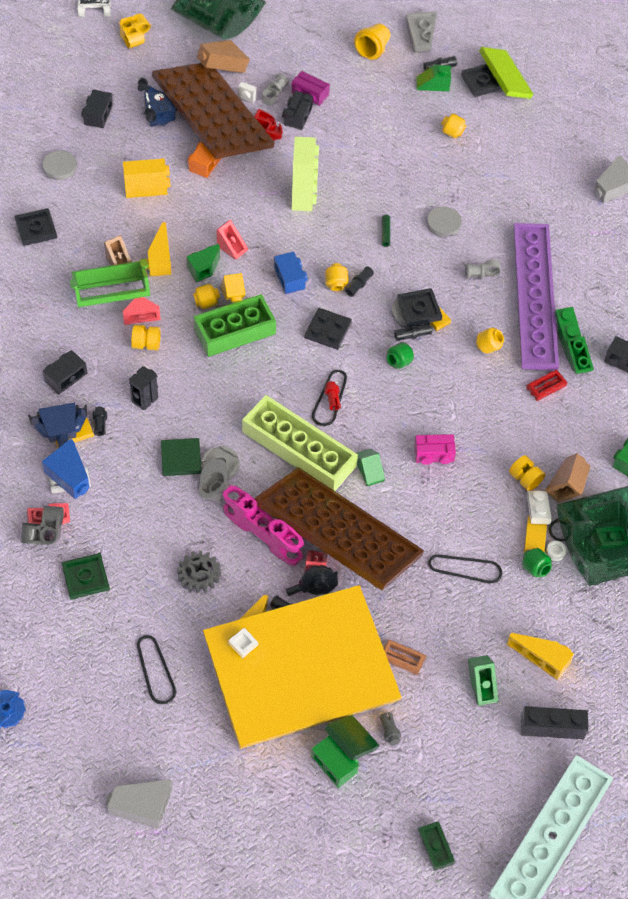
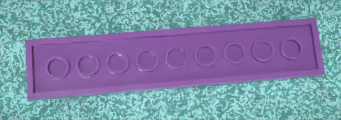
M514 223L521 369L558 370L559 357L556 317L554 313L555 301L549 224Z

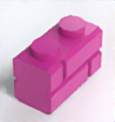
M454 434L415 435L416 463L428 465L432 462H440L442 464L454 462L456 455Z

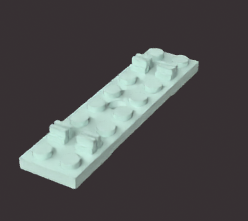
M576 755L488 898L541 899L614 778ZM550 832L555 833L556 839L549 838L548 834Z

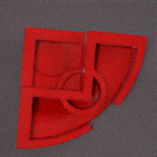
M258 109L254 118L257 119L273 140H280L283 134L281 124L277 126L274 116Z

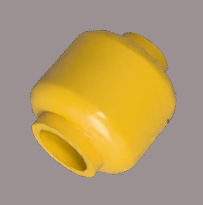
M454 113L450 114L449 117L445 116L441 123L443 133L454 139L458 136L461 137L467 126L465 125V119Z
M334 263L325 270L326 286L332 291L343 290L349 283L347 268L339 263Z
M212 284L197 287L195 293H193L196 306H200L203 310L217 306V299L221 298L218 288H214Z
M494 327L488 328L478 333L476 346L483 353H492L501 349L504 336L500 330Z

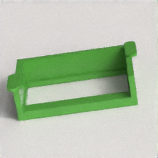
M140 259L136 262L72 271L70 286L75 290L78 307L151 296L145 269L148 267L147 260ZM139 280L142 281L144 287L81 298L79 291L81 289Z

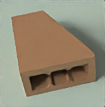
M231 40L203 43L200 45L196 56L207 68L245 73L250 60Z
M578 453L566 457L545 491L558 503L580 496L585 487L590 465Z

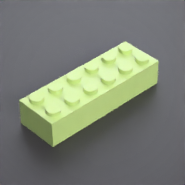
M267 395L242 419V432L294 467L301 468L334 491L357 467L358 454Z

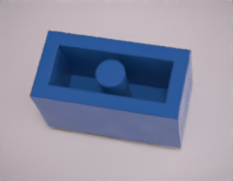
M295 252L274 256V269L284 293L288 294L304 290L308 277L306 271L302 270L301 260L299 257H296Z

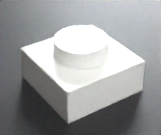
M241 82L239 85V98L254 103L256 100V87Z
M245 628L228 641V644L241 658L258 646L256 639Z

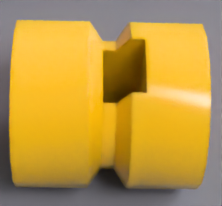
M134 325L131 339L132 349H143L146 347L148 350L158 351L161 328L150 326L146 329L144 325Z
M527 455L517 459L509 469V474L516 481L520 480V484L527 491H532L539 486L546 475L538 466L534 467V462Z

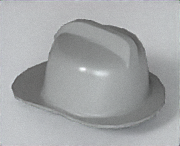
M214 459L208 462L202 469L199 495L202 498L210 499L217 503L222 502L223 492L230 486L227 480L228 468L225 461Z

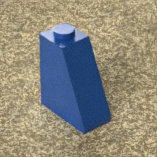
M72 439L68 440L42 461L44 473L74 499L84 495L90 488L87 473Z

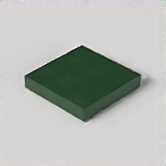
M199 438L161 440L163 476L201 474Z
M101 553L61 562L70 600L110 590Z
M353 715L329 723L324 729L350 760H355L374 752L380 746Z

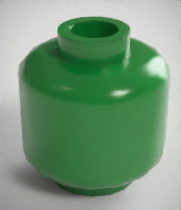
M400 342L388 349L386 359L390 366L395 369H401L412 363L414 354L408 344Z
M533 548L524 553L522 566L532 576L544 577L552 569V560L540 548Z

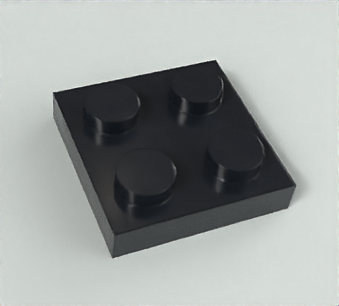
M487 64L462 70L461 76L474 97L502 90Z
M49 208L14 215L23 246L57 239V232Z
M432 288L397 294V301L407 327L442 320V313Z
M318 307L305 332L304 338L338 350L352 324V319Z

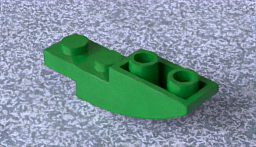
M574 308L556 309L554 313L559 327L557 331L572 370L575 374L594 371L585 337L581 336Z

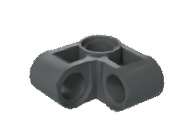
M43 506L41 525L33 523L22 524L21 543L47 545L57 543L61 538L64 508ZM48 530H52L55 534L52 541L46 538Z

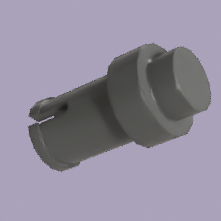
M388 712V717L387 713L380 715V720L385 731L383 734L385 741L389 742L390 745H396L400 743L401 732L396 727L393 714Z

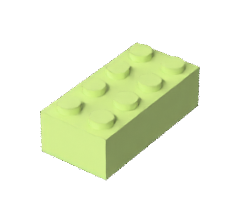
M295 137L292 210L312 211L313 204H316L317 194L313 193H317L318 157L315 156H319V145H316V138Z

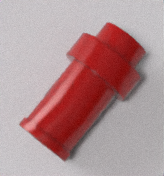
M333 381L328 382L324 392L328 397L329 409L333 410L334 406V409L338 410L341 408L338 395L340 393L339 386Z

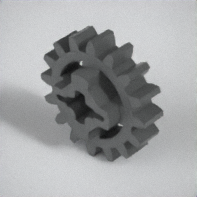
M200 550L198 555H195L192 551L191 557L185 555L184 561L179 562V567L177 568L178 580L182 581L183 588L188 586L189 592L196 589V592L199 594L200 589H203L206 593L207 587L214 589V582L219 583V576H221L220 562H216L215 556L210 558L209 552L202 555Z

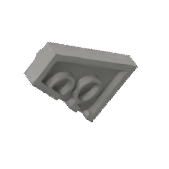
M437 11L406 14V22L415 52L431 51Z

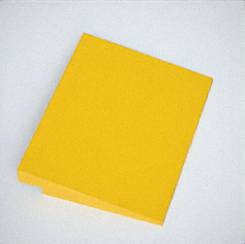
M360 585L203 630L239 749L400 701L402 698ZM245 628L256 639L258 646L241 658L228 644V641Z

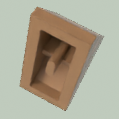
M121 235L104 242L106 259L110 265L132 262Z

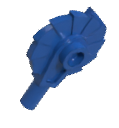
M9 690L0 692V728L16 726L20 720H23L26 709L24 700L19 697V692Z

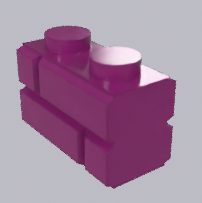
M301 70L292 80L291 92L294 94L297 91L304 95H312L313 103L320 106L329 96L330 84Z

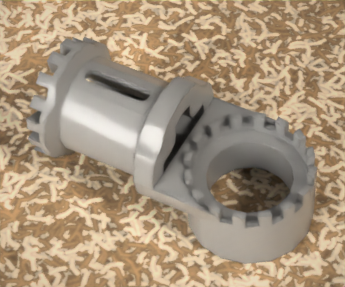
M281 73L276 75L275 80L270 82L267 88L263 90L262 101L264 104L273 105L277 102V96L281 93V89L289 84L285 75Z
M494 259L480 265L466 263L465 266L467 268L465 269L467 270L465 271L466 279H469V277H480L481 279H484V276L495 277V275L498 276L501 272L500 262Z

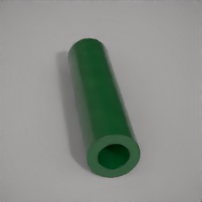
M387 214L382 216V246L384 247L390 246V215Z

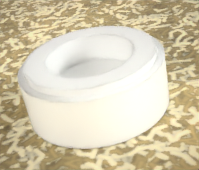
M551 541L547 545L546 554L552 561H560L565 557L566 547L560 541Z

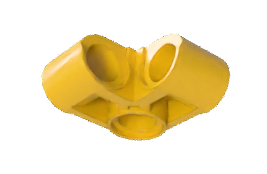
M141 13L123 18L119 22L120 37L129 49L142 45L145 41L143 34L150 30L151 25Z

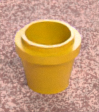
M380 23L361 29L354 38L357 52L369 60L378 59L383 54L385 46L390 39V32L386 26Z

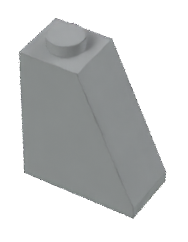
M621 155L612 162L596 181L594 193L603 204L628 193V163Z
M161 780L115 786L113 793H109L106 800L109 814L159 829L173 790L172 781Z

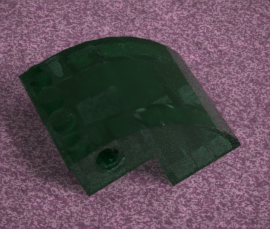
M176 0L171 10L222 39H231L241 34L250 26L266 4V1Z
M628 486L557 504L558 518L566 546L575 566L589 586L599 585L606 581L628 576V546L598 550L590 533L595 528L623 526L628 538Z

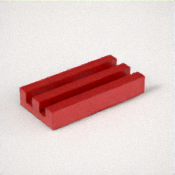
M556 369L527 384L526 389L531 391L530 394L535 396L536 401H539L564 388L568 382ZM556 376L558 377V378H556V379H554V380H552V381H548V380H550V379H552V378H554V377H556ZM546 382L544 385H542V386H540L539 388L535 389V387H537V386L541 385L542 383Z

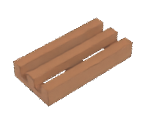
M388 640L384 648L390 664L416 675L419 674L426 659L425 654L392 640ZM391 647V648L396 649V650H398V651H400V652H403V653H405V654H407V655H410V656H412V657H415V658L419 659V661H416V660H414V659H412V658H409V657H407V655H404V654H402V653L395 652V651H393V650H391V649H389V648Z

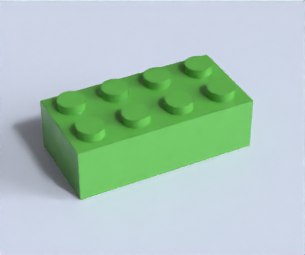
M260 294L194 316V330L207 356L210 357L275 335L276 320L263 295Z

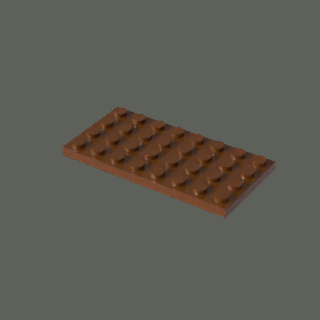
M202 63L152 71L153 79L215 159L274 148V140L266 133L265 129L254 118L253 114L216 69L207 68Z
M299 467L254 499L261 510L276 520L279 519L287 523L300 536L381 591L421 558L424 553L423 549Z

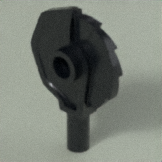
M324 565L311 566V568L304 571L299 584L286 588V593L288 596L301 591L313 595L328 594L338 585V573Z

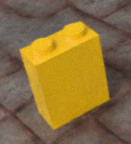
M165 158L123 162L126 198L168 195L167 188L170 187V177L166 176H170L169 165H165Z

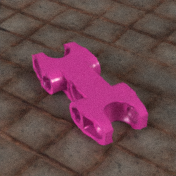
M229 486L223 492V498L226 502L223 506L224 513L234 524L244 531H251L269 545L271 553L287 564L296 566L303 559V554L300 550L304 546L303 539L291 526L282 520H275L265 511L261 510L254 498L237 486ZM236 492L239 498L237 500L230 499L228 494ZM231 507L234 513L229 512L228 508ZM291 538L297 539L299 543L295 545ZM294 552L298 557L296 559H289L287 553Z

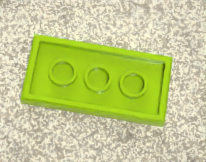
M488 47L480 48L481 56L506 96L532 98L533 92L507 50Z

